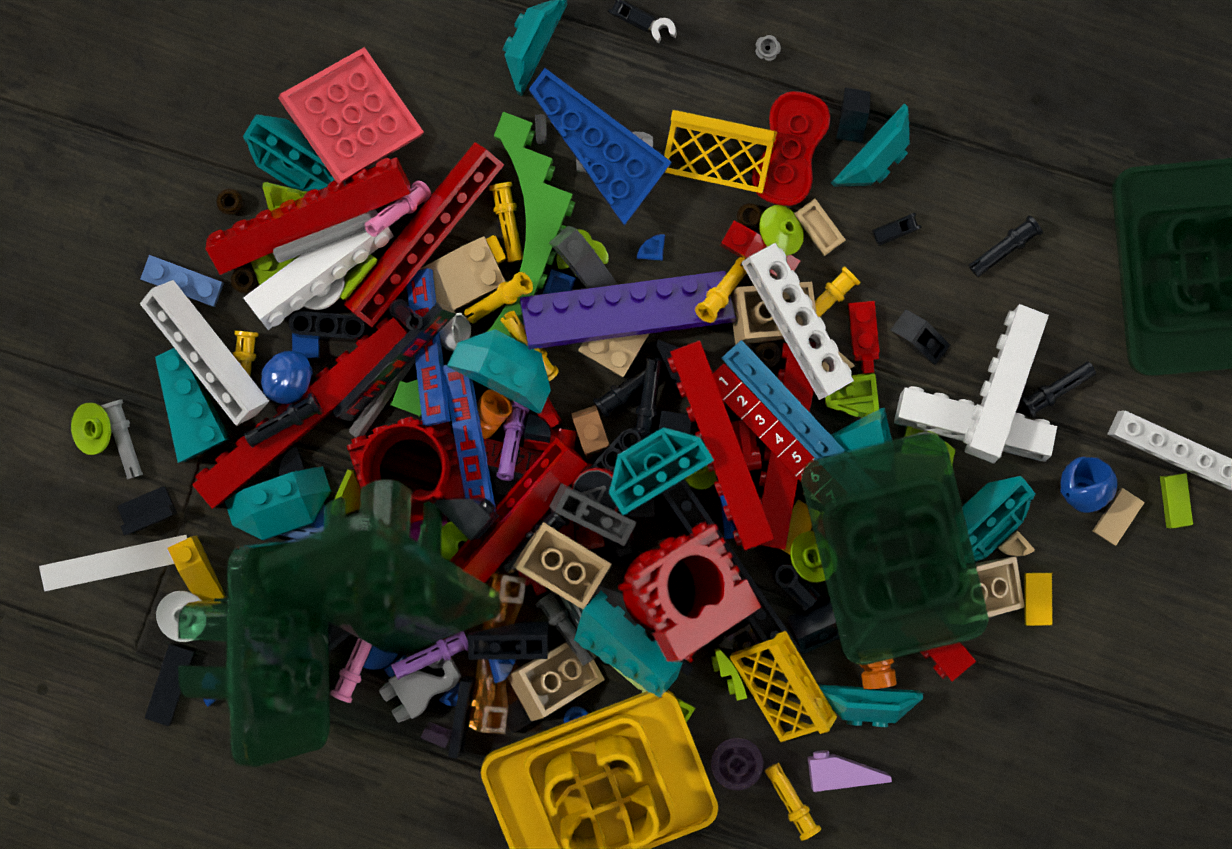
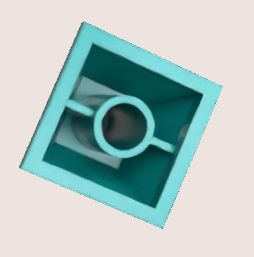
M880 408L876 412H872L831 434L861 468L890 471L892 469L895 451L885 408Z

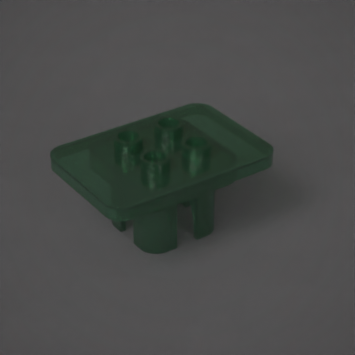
M1232 158L1137 166L1122 171L1114 179L1112 196L1129 365L1136 373L1143 376L1232 369Z
M921 432L819 457L805 465L801 474V484L844 654L850 661L860 665H867L975 639L985 631L988 625L987 608L948 447L943 439L931 432Z
M378 480L361 487L360 515L345 519L346 499L343 497L329 502L324 509V527L322 530L265 555L259 560L258 581L262 585L386 653L406 654L438 640L491 620L500 613V595L496 590L442 557L443 513L436 505L429 501L424 503L423 524H421L418 542L410 537L411 490L401 483L392 480Z
M299 539L238 547L232 552L228 563V597L214 598V601L189 602L184 605L178 618V639L226 641L227 666H178L179 686L181 692L187 698L228 700L231 721L232 757L239 766L259 767L319 750L326 744L329 736L327 554L323 543L317 539Z

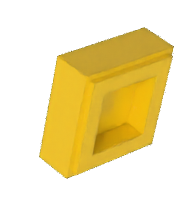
M493 235L487 238L486 241L498 265L505 262L507 258L497 237Z

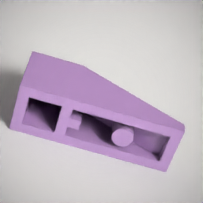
M827 750L813 752V756L808 757L811 788L814 792L892 782L891 776L887 772L836 754H829Z

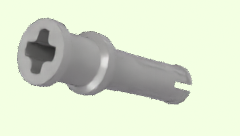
M120 399L101 405V407L109 417L111 433H113L127 476L126 478L130 479L143 475V472L141 471L128 431L130 422L125 418L122 409L123 400Z

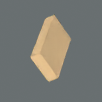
M813 199L794 213L823 256L845 241V238L816 199Z
M1120 488L1093 529V532L1116 546L1145 502L1124 488Z

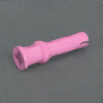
M415 181L410 188L411 194L397 199L365 223L367 233L376 237L401 216L415 212L418 205L422 202L426 203L432 194L429 187L422 181Z
M364 623L346 667L340 670V678L335 689L331 690L330 695L348 703L352 702L351 695L356 684L361 681L360 673L380 629Z

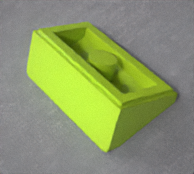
M370 254L364 262L358 263L347 271L344 276V290L340 295L343 300L346 301L357 286L365 279L366 275L378 263V260Z
M1187 473L1160 476L1166 528L1171 529L1193 525Z

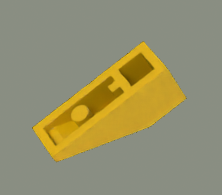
M197 535L167 548L190 592L198 596L205 604L208 616L230 606Z

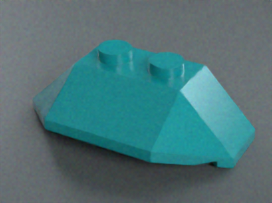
M550 0L527 8L525 14H519L514 25L517 30L513 38L508 37L503 47V51L506 52L504 56L518 95H523L568 4L567 0Z
M906 104L901 106L831 182L834 187L872 185L876 180L881 183L890 173L887 168L894 161L898 165L908 154L905 150L910 144L909 115Z
M255 115L243 138L248 144L249 151L257 167L290 188L306 192L313 189H318L319 191L335 180L297 125L284 118Z
M496 329L458 342L447 364V367L538 414L541 413L551 391L542 354L534 349L529 350L527 345Z
M663 427L618 454L609 494L622 515H625L711 463L714 459L700 437Z
M321 466L294 471L243 489L227 499L225 504L232 526L265 541L312 524L331 493V488L324 468Z
M1021 476L987 483L950 518L944 549L959 566L987 558L1024 522L1035 492Z
M818 684L830 706L842 720H847L846 724L860 726L862 721L872 722V726L888 727V723H896L923 699V693L920 690L863 689V687Z

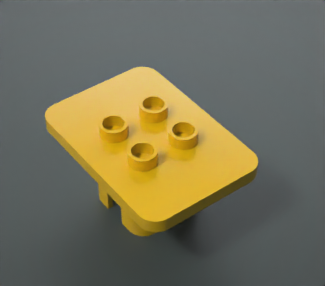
M669 690L661 698L646 691L492 751L482 763L481 778L509 849H651L709 826L715 820L718 813V803L683 712L676 696Z

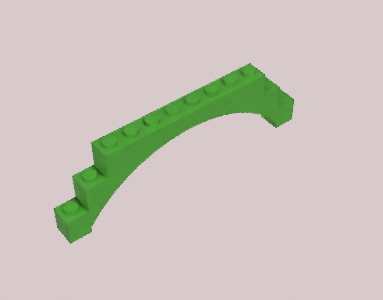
M503 112L494 138L504 145L519 177L526 214V241L520 272L529 276L533 284V290L528 295L522 294L519 296L515 303L506 304L495 323L487 332L496 329L513 338L500 320L506 313L515 311L523 324L520 297L535 296L538 288L543 290L548 275L544 274L547 264H553L557 253L549 242L566 228V226L562 225L565 216H571L576 202L572 201L573 194L545 184L546 180L551 181L556 167L552 165L553 159L525 148L526 145L531 146L536 131L532 130L533 123ZM418 379L408 383L400 381L391 405L422 416Z

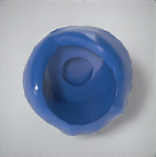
M296 351L280 352L274 355L262 370L261 385L263 392L268 399L276 403L288 405L297 403L307 392L313 371L304 354Z
M1076 458L1062 472L1060 492L1067 503L1079 512L1097 511L1106 506L1116 494L1117 477L1110 465L1099 458Z

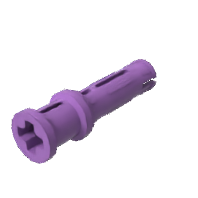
M515 401L510 402L512 413L508 416L507 421L503 423L505 438L497 477L506 481L514 479L521 436L525 433L526 426L524 423L526 415L530 411L529 408Z
M459 629L457 634L444 640L442 638L438 639L436 645L391 664L392 669L399 680L441 659L448 661L451 659V656L463 650L468 651V640L463 630Z

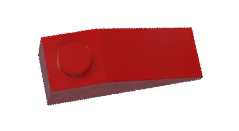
M735 220L720 244L721 247L739 257L745 258V260L767 247L761 235ZM792 255L786 256L788 266L791 271H795L800 260ZM770 269L769 273L777 278L776 272Z

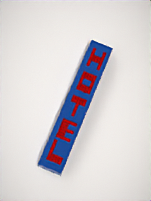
M429 268L418 270L407 284L409 307L421 318L436 304L433 270ZM439 332L415 356L422 423L426 427L450 422L448 397L442 370L444 363Z
M444 365L442 370L465 498H486L495 506L473 380Z

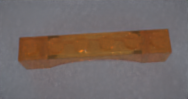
M498 572L490 576L482 630L515 623L518 612L523 604L526 584L525 577ZM478 659L469 727L482 733L505 734L508 715L506 679L495 683L489 660Z

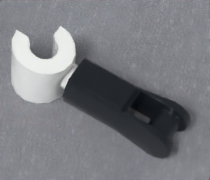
M614 0L616 2L612 10H608V13L646 33L651 30L655 41L658 43L661 41L659 32L662 28H668L670 35L676 38V27L668 18H659L655 21V16L623 0ZM624 7L631 9L627 17L621 15Z

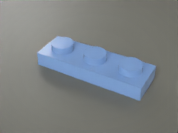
M151 255L147 259L140 278L157 286L174 280L187 297L213 307L216 306L224 285L221 281Z

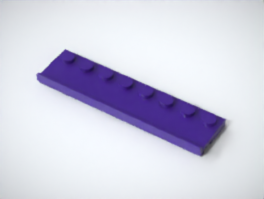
M719 271L520 297V307L528 349L735 322L736 316L731 295L728 296L729 300L726 307L718 311L717 318L712 323L701 320L695 312L697 304L706 299V293L709 289L717 287L725 277L726 272Z

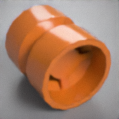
M494 390L485 391L477 401L483 438H491L512 413V406L508 398Z
M891 647L872 648L858 652L860 667L865 670L861 674L863 689H880L897 685L895 670L890 667L894 663Z

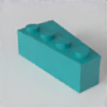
M172 348L156 356V364L178 463H184L229 441L230 438L203 383L177 350Z
M600 591L583 609L574 641L579 643L582 648L588 649L600 657L603 662L622 672L625 677L631 678L643 686L646 691L661 698L677 679L682 662H667L657 641L652 642L649 640L645 632L646 630L639 624L634 626L623 616L626 612L619 606L614 608L606 601L608 596L603 591Z

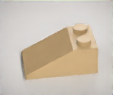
M484 236L419 269L429 268L433 270L436 303L449 306L454 311L497 291L499 284L505 282Z
M800 282L801 289L804 294L810 297L813 304L812 308L816 313L812 282ZM755 286L738 287L732 291L730 295L736 316V321L733 322L735 345L741 340L745 344L784 339ZM783 292V299L790 303L789 295ZM796 315V322L803 326V319Z
M649 334L583 342L578 351L623 378Z
M1016 556L956 566L935 572L944 623L966 624L1025 607Z
M566 642L548 652V659H534L511 672L507 677L531 721L546 717L605 680L594 659L583 666Z

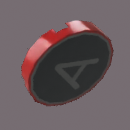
M589 468L579 474L574 480L573 489L615 511L619 509L609 494L613 473L610 470Z

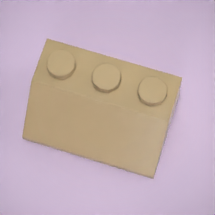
M543 523L530 541H528L513 566L581 609H584L611 564Z

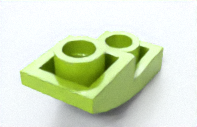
M720 648L714 649L716 655L711 656L714 672L719 671L721 677L731 675V679L727 680L730 695L735 694L737 700L746 699L745 688L736 668Z

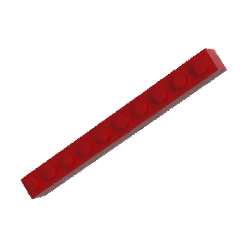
M388 317L383 319L376 326L378 330L373 335H364L355 343L358 346L351 353L348 350L336 359L338 364L329 370L326 367L316 375L317 381L308 387L307 392L297 403L308 398V394L313 393L323 409V414L313 415L304 420V424L301 426L294 424L253 448L248 444L245 436H243L235 443L237 445L236 449L231 453L225 451L216 458L217 464L209 470L206 467L195 476L197 481L192 485L212 509L219 507L332 413L333 409L408 333L398 320L394 318L390 320ZM281 404L275 410L278 414L274 417L287 411L288 404ZM266 417L261 422H259L255 427H258L259 425L265 423L269 420V418Z

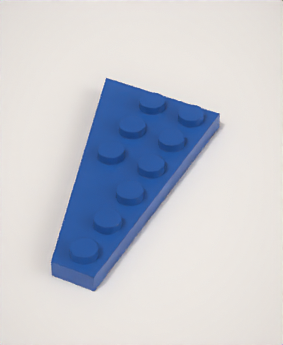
M544 68L529 88L530 93L625 226L672 162Z

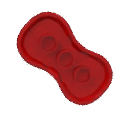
M792 91L779 96L771 107L769 115L770 130L777 131V135L772 149L763 193L756 192L762 199L784 206L800 203L810 192L813 180V153L830 125V113L825 102L814 95ZM766 150L763 153V155L759 158V160L765 157ZM763 162L758 165L761 171L763 167ZM754 167L752 171V185L758 187L760 175Z

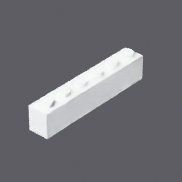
M375 209L366 212L369 213L372 218L378 214L375 211ZM389 227L385 228L376 237L369 235L364 230L304 253L246 295L244 299L269 330L273 326L279 325L293 311L302 308L312 297L322 293L336 279L345 276L347 271L355 265L364 262L375 250L384 247L394 236Z
M169 281L149 291L140 305L233 423L237 426L257 416L269 400L175 281Z
M1021 304L1014 311L1010 310L1004 323L1008 328L1005 334H1001L996 346L997 349H1000L997 358L993 357L988 372L992 373L989 381L984 382L980 395L984 396L981 405H976L972 415V419L975 420L973 429L969 428L963 441V443L967 444L965 453L991 463H995L1000 458L1049 315Z
M911 386L904 388L900 394L894 424L910 426L914 429L930 431L937 435L964 441L967 430L969 428L973 429L975 420L972 419V415L976 406L970 400L961 399L956 401L949 399V396L946 394L934 393L932 395L925 393L922 388ZM1015 413L1003 451L1045 462L1052 455L1057 426L1050 425V422L1044 419L1030 420L1026 419L1023 414Z

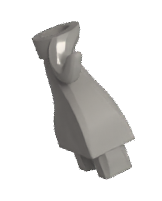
M452 658L448 661L441 659L428 665L432 669L443 668L444 676H437L417 670L399 680L395 675L379 689L381 696L386 702L396 695L401 700L402 704L392 710L398 723L419 716L427 708L430 699L434 695L449 691L457 685L461 679V673Z

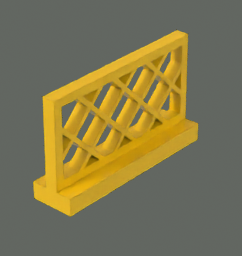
M672 110V121L664 157L670 160V157L679 151L687 164L678 170L668 168L665 173L763 193L777 131ZM677 127L687 129L692 139L681 146L675 139ZM692 130L699 131L701 133L695 136ZM705 133L713 135L718 144L705 152L698 138ZM717 135H718V136L727 137V138H725L724 140L720 141L719 138L717 137ZM731 138L737 139L743 148L732 157H730L723 146ZM695 141L702 154L689 161L682 149ZM743 141L751 142V144L746 147ZM673 143L677 147L674 151H672ZM756 144L767 146L765 157L755 162L748 149ZM720 146L727 160L715 167L707 154ZM745 152L753 165L740 173L733 159ZM705 157L712 170L701 175L696 172L692 164ZM730 162L737 175L730 180H724L717 170ZM763 162V167L761 171L758 165ZM689 167L692 173L683 170ZM754 167L760 175L758 187L748 185L742 176ZM714 172L717 178L710 177L709 175ZM740 178L743 183H738V182H733V181H735L736 179Z
M786 631L778 633L774 639L733 652L730 655L731 661L780 742L815 731H819L822 734L830 730L837 716ZM769 649L775 660L772 661L762 657V651ZM747 657L754 660V667L750 668L744 665L740 658ZM759 663L772 668L770 676L757 671ZM776 670L784 673L788 680L787 683L774 678ZM755 677L768 682L766 690L756 685L754 682ZM775 685L784 689L783 697L770 692L771 686ZM788 693L796 694L801 703L797 704L788 700ZM770 699L781 704L779 711L770 708L767 700ZM785 706L798 711L796 719L783 713ZM801 714L810 716L814 724L809 725L800 721ZM780 720L794 725L793 730L784 732L780 725Z

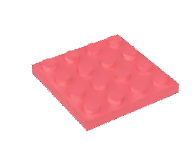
M365 47L286 90L278 97L337 183L351 178L356 172L363 168H368L419 138L424 133Z

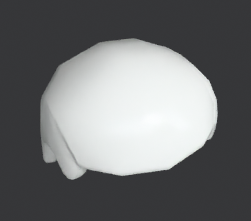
M456 313L440 331L441 345L451 352L454 351L458 342L471 337V325L467 317L462 315V313Z

